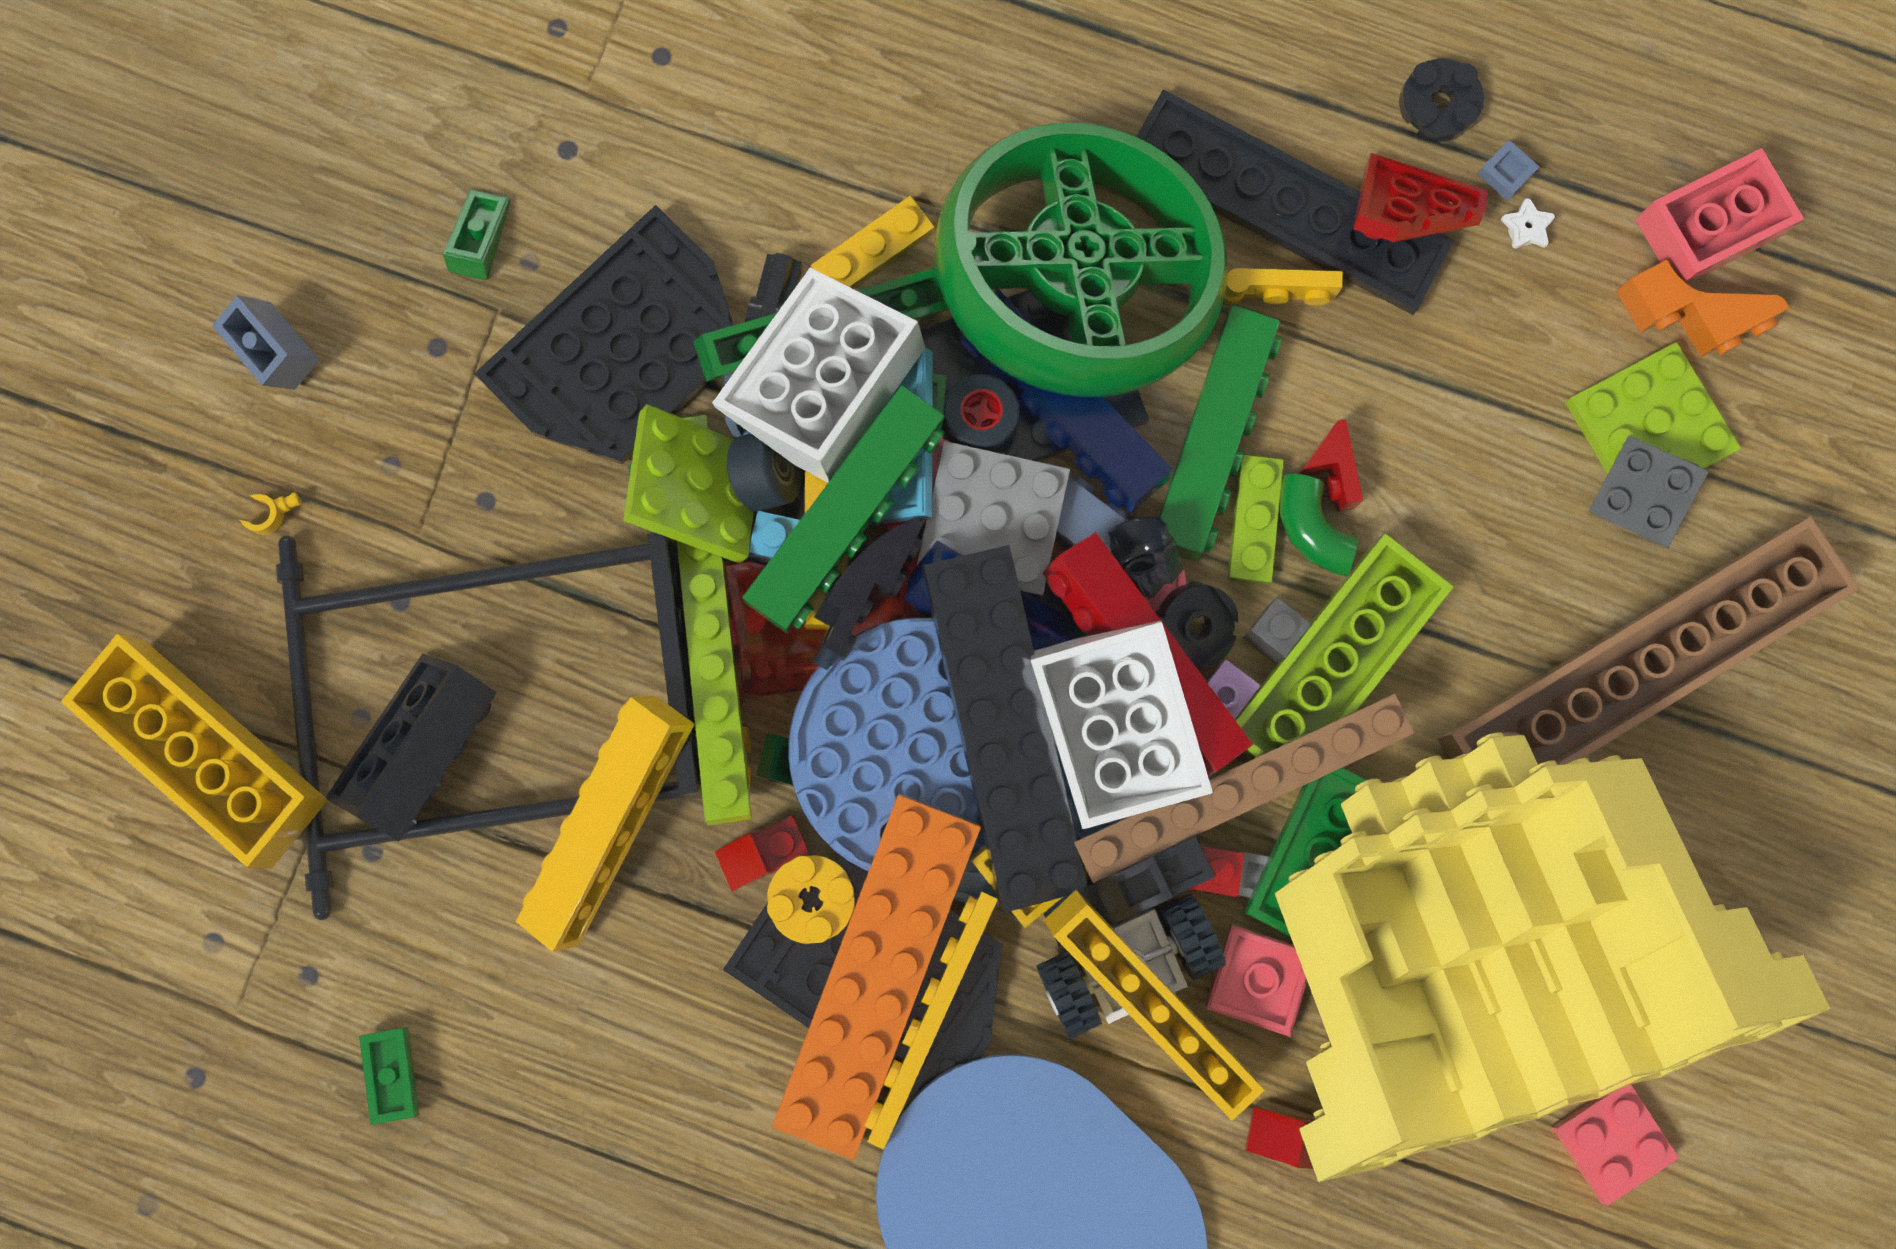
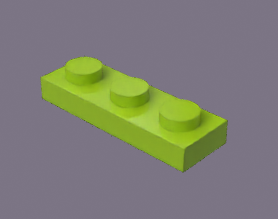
M1243 455L1237 477L1227 580L1263 585L1272 583L1283 459Z

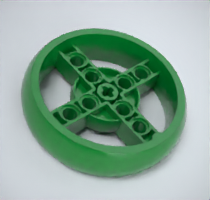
M1052 123L1028 128L997 141L969 163L958 176L945 198L936 227L935 265L940 289L948 310L966 338L982 355L1011 376L1040 389L1063 395L1078 397L1116 396L1147 387L1171 375L1198 351L1211 334L1218 320L1226 293L1228 272L1225 239L1217 216L1201 188L1178 163L1164 152L1133 135L1105 126L1087 123ZM1041 179L1046 207L1035 216L1025 231L980 233L969 231L975 212L989 198L1010 186ZM1093 183L1114 190L1129 198L1151 214L1163 228L1135 229L1132 223L1119 211L1107 204L1096 201ZM1189 283L1190 297L1188 307L1182 319L1173 328L1149 340L1125 345L1118 309L1134 295L1139 285ZM1028 288L1032 295L1045 307L1068 317L1072 342L1050 335L1032 326L1011 311L991 289Z

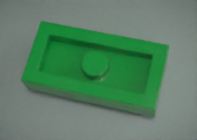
M408 1027L360 1035L359 1040L370 1125L419 1116Z

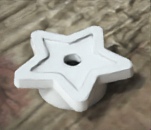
M1527 198L1523 200L1518 212L1502 216L1501 221L1508 227L1513 248L1517 249L1522 245L1531 244L1545 248L1549 243L1546 228L1554 220L1555 215L1538 211L1532 201ZM1530 222L1532 228H1527L1525 223Z

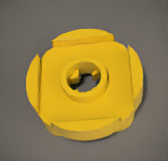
M817 855L799 856L784 864L773 876L767 892V912L776 928L787 938L804 944L822 943L838 935L848 925L855 908L854 887L847 872L833 860ZM810 886H814L821 890L818 897L824 902L818 911H816L815 907H812V912L802 909L804 901L799 896L803 889L806 888L807 892H810Z

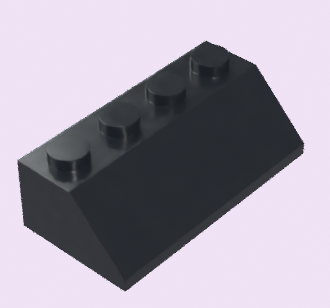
M422 653L325 798L399 842L403 835L412 830L417 823L418 812L428 797L435 794L443 782V774L452 760L459 757L465 750L468 742L467 738L476 724L488 715L492 705L491 701L497 692L458 665Z

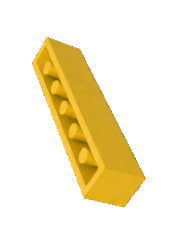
M657 696L630 697L629 701L620 709L617 717L618 722L610 738L601 746L598 753L599 759L590 777L580 787V797L571 814L563 821L560 827L561 834L553 850L544 858L541 865L542 871L534 887L528 891L523 899V908L516 922L552 952L580 945L694 726L693 722Z
M1077 890L1043 920L1052 935L1231 1121L1265 1091L1250 1071Z

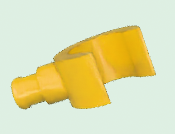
M296 492L274 500L264 494L250 495L269 506V518L259 525H254L244 520H240L245 528L256 534H272L282 525L284 514L291 511V508L302 504L301 499Z

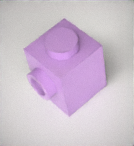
M1224 660L1219 664L1207 680V683L1234 719H1236L1260 687L1258 683L1228 660Z

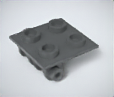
M1628 435L1589 512L1669 548L1709 471L1689 460L1681 459Z

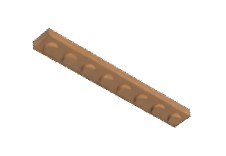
M1392 694L1209 779L1213 791L1211 794L1129 816L1077 840L1074 844L1092 883H1095L1415 733L1396 694Z

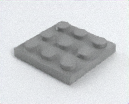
M944 441L932 493V518L926 520L923 542L916 568L921 569V565L1010 545L1020 591L1042 596L1046 583V577L1043 575V572L1050 564L1070 469Z

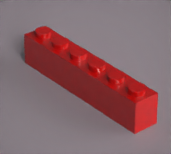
M1096 532L1058 555L1043 572L1051 591L1062 599L1073 614L1076 625L1083 632L1087 633L1088 636L1161 621ZM1162 622L1208 777H1210L1250 748L1253 743Z

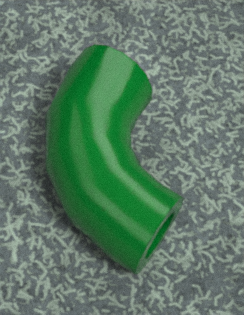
M1302 474L1284 475L1281 485L1280 517L1289 541L1308 562L1333 574L1346 577L1354 562L1358 537L1335 529L1326 520L1322 510V495L1325 483L1314 477Z

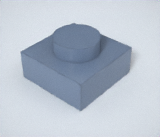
M1508 140L1477 174L1508 201L1538 170L1539 166L1513 142Z

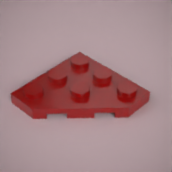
M1370 153L1364 169L1353 229L1361 231L1365 236L1372 239L1382 238L1397 242L1477 226L1486 212L1488 191Z

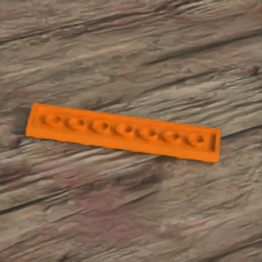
M900 793L898 794L772 1128L855 1160L866 1131L864 1125L881 1092L981 829L980 824Z

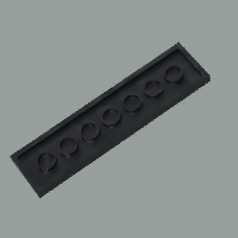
M1164 89L1136 136L1164 152L1178 163L1201 188L1215 212L1327 271H1342L1343 279L1411 315H1414L1418 310L1454 240L1441 233L1397 242L1382 238L1372 239L1365 236L1361 231L1353 229L1360 191Z
M1010 545L921 565L1000 910L1007 913L1069 896L1075 890L1079 893L1083 892V888L1087 887L1082 859L1074 843L1077 841L1052 728L1031 663L1034 649Z

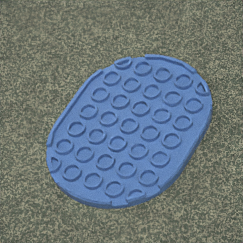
M933 618L893 620L878 624L855 635L857 637L856 642L844 661L837 658L828 670L820 666L815 670L800 695L792 718L788 758L794 790L809 822L834 851L867 871L871 867L899 793L981 825ZM1055 741L1077 840L1118 822L1120 819L1082 829ZM982 828L979 831L970 856L985 845ZM969 859L954 899L967 902L969 896L977 899L981 891L998 899L997 893ZM998 900L995 907H1000Z
M997 1054L972 1060L948 1069L927 1083L903 1108L882 1152L876 1179L875 1196L880 1230L887 1249H1207L1206 1229L1202 1212L1191 1186L1178 1166L1097 1087L1072 1069L1051 1060L1022 1054Z

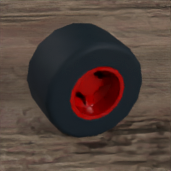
M973 374L962 378L950 389L944 401L943 425L948 439L955 444L996 453L1000 452L1012 441L1019 423L1020 405L1014 390L998 377L991 374Z

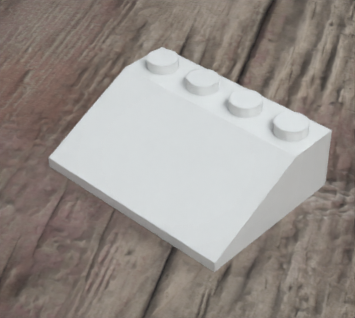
M809 268L712 404L716 409L791 463L828 483L878 417L925 349L918 321Z
M1162 620L1077 638L1034 651V655L1031 656V663L1082 829L1213 793Z

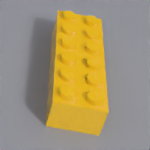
M117 633L61 701L63 705L247 868H273L328 801L327 798L145 640Z

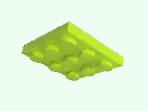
M1677 342L1580 392L1565 402L1607 475L1628 435L1681 459L1689 460L1701 468H1706L1741 449Z
M647 404L639 412L623 521L731 561L742 563L749 556L753 511L745 507L737 498L729 480L727 453L730 444L735 439Z

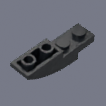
M914 518L879 537L842 574L824 598L814 618L829 625L812 660L814 664L828 670L837 658L844 661L857 639L856 636L851 634L856 622L862 625L873 605L878 607L887 595L893 598L897 595L906 578V574L902 573L901 569L905 561L909 563L913 561L922 545L923 540L917 537L924 523L922 520Z
M1196 835L1095 883L1088 884L1080 894L1111 926L1216 877V874ZM1069 896L1061 898L1057 903H1055L1046 912H1044L1043 914L1045 918L1048 917ZM1056 939V942H1057L1058 946H1059V947H1060V946H1063V945Z

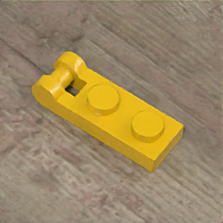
M1232 269L1228 273L1223 303L1232 306V304L1237 305L1243 298L1263 299L1268 304H1282L1288 302V300H1305V303L1308 305H1325L1330 301H1334L1342 289V271Z

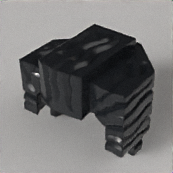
M1159 516L1132 518L1111 527L1108 531L1111 542L1108 549L1144 598L1148 597L1149 599L1154 598L1164 584H1172L1184 569L1179 551L1176 548V541L1168 532L1167 524Z

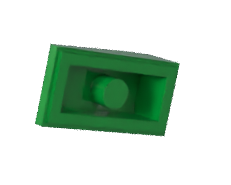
M472 189L469 190L443 252L449 272L487 280L510 205L509 198Z

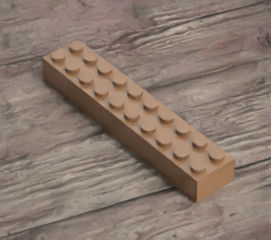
M1812 516L1785 527L1437 739L1450 759L1472 752L1478 747L1476 744L1478 740L1497 732L1503 733L1504 736L1524 735L1537 764L1554 760L1557 765H1564L1574 760L1585 758L1850 596L1860 588Z

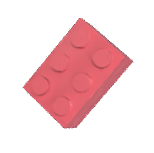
M1763 148L1655 200L1635 220L1659 262L1668 260L1675 273L1688 284L1782 237L1803 221L1804 217Z

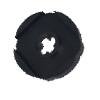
M1444 58L1418 64L1402 87L1399 97L1400 112L1407 125L1410 121L1413 127L1419 130L1418 135L1424 139L1436 142L1455 140L1463 135L1466 130L1472 127L1481 114L1484 105V92L1478 80V72L1475 67L1468 63L1461 64L1458 61ZM1438 92L1446 94L1451 101L1448 102L1446 108H1440L1437 106L1439 101L1434 103L1432 96H1436Z
M1190 581L1174 589L1163 600L1159 609L1155 611L1195 667L1206 668L1215 665L1230 652L1237 636L1233 635L1235 621L1238 622V611L1233 600L1221 589L1198 581ZM1203 616L1204 623H1200V626L1204 628L1201 633L1189 632L1191 621L1195 617L1200 618Z

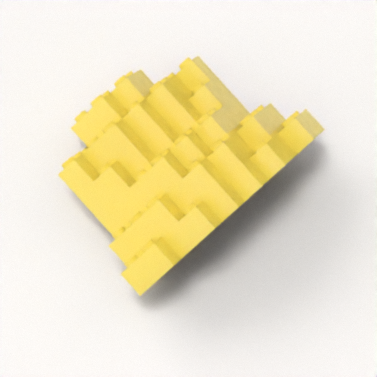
M1501 732L1489 734L1478 740L1476 743L1478 747L1470 753L1442 760L1441 756H1431L1418 762L1415 765L1416 771L1409 776L1386 783H1381L1380 779H1370L1355 787L1356 793L1341 803L1352 834L1341 839L1342 846L1338 849L1317 856L1314 859L1315 865L1310 869L1292 874L1288 878L1290 883L1274 893L1330 1040L1320 1046L1322 1053L1306 1061L1323 1109L1313 1113L1315 1121L1299 1128L1318 1182L1387 1167L1415 1153L1477 1140L1506 1126L1542 1118L1568 1105L1599 1099L1630 1084L1661 1078L1728 1047L1760 1041L1831 1008L1804 955L1783 958L1780 952L1770 954L1747 907L1726 910L1724 904L1713 905L1642 758L1621 760L1620 756L1615 755L1598 762H1589L1588 758H1581L1564 765H1557L1554 760L1537 764L1524 735L1504 736Z

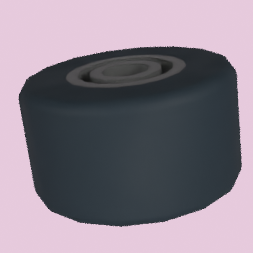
M751 433L737 437L730 444L727 453L729 480L737 498L745 507L752 511H762L792 503L795 500L801 486L800 467L791 463Z

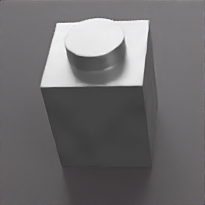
M1277 597L1265 608L1242 638L1276 664L1287 656L1310 627L1311 623Z

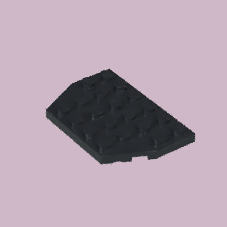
M655 205L474 374L535 436L623 465L633 455L639 412L647 404L675 415L710 382H706L693 341L702 334L733 326L734 323L713 260Z
M840 856L834 862L847 872L854 887L856 906L869 871ZM810 886V892H807L806 888L803 889L799 896L804 901L802 909L812 912V907H815L816 911H818L824 902L818 897L821 890L814 886ZM766 904L723 970L809 1028L848 925L838 935L822 943H799L787 938L776 928L767 912ZM951 909L947 915L890 1068L894 1060L903 1063L909 1046L902 1042L913 1018L920 1022L922 1021L929 1006L921 1002L932 977L940 981L947 964L940 961L950 937L959 940L966 923L959 921L960 915ZM984 931L909 1093L911 1098L939 1074L956 1065L980 1059L991 1043L1002 943Z

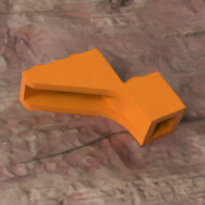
M1668 260L1630 278L1616 291L1640 333L1654 326L1660 332L1679 321L1700 357L1714 350L1718 352L1719 356L1743 344L1740 337L1749 332H1752L1754 337L1764 334L1779 325L1775 318L1789 309L1784 298L1779 295L1706 293L1696 290L1686 284L1675 273Z

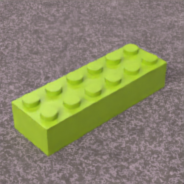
M1386 533L1378 538L1310 621L1311 625L1287 656L1276 664L1236 717L1235 721L1253 743L1250 748L1240 755L1249 761L1357 711L1454 587Z

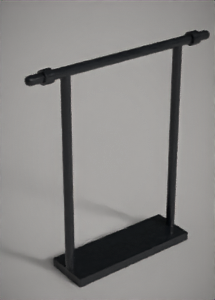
M657 533L647 534L648 543L301 598L300 582L304 581L303 565L297 559L296 541L291 536L281 537L278 541L280 563L276 564L277 583L282 584L300 776L320 792L303 615L651 560L668 705L694 723L675 761L678 781L664 783L654 802L685 797L703 798L677 541ZM580 796L417 820L412 830L404 834L401 840L566 816L571 814ZM320 809L305 828L309 873L305 874L306 892H311L314 917L318 920H326L331 914L329 889L334 887L332 871H327V851L394 842L397 840L374 827L324 834L322 810Z

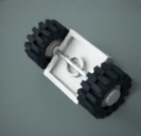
M1192 893L1159 907L1160 918L1165 925L1164 928L1169 935L1168 937H1166L1153 907L1111 925L1174 993L1188 987L1174 956L1175 954H1177L1179 960L1181 959L1184 969L1193 981L1226 966L1223 950L1218 944L1219 940L1213 932L1212 925L1209 919L1207 920L1203 908L1200 907L1198 900L1194 898ZM1068 951L1036 965L1050 1004L1056 1016L1058 1015L1069 1039L1102 1024L1090 994L1094 993L1108 1024L1129 1015L1083 966L1082 968L1086 976L1081 977L1080 971Z

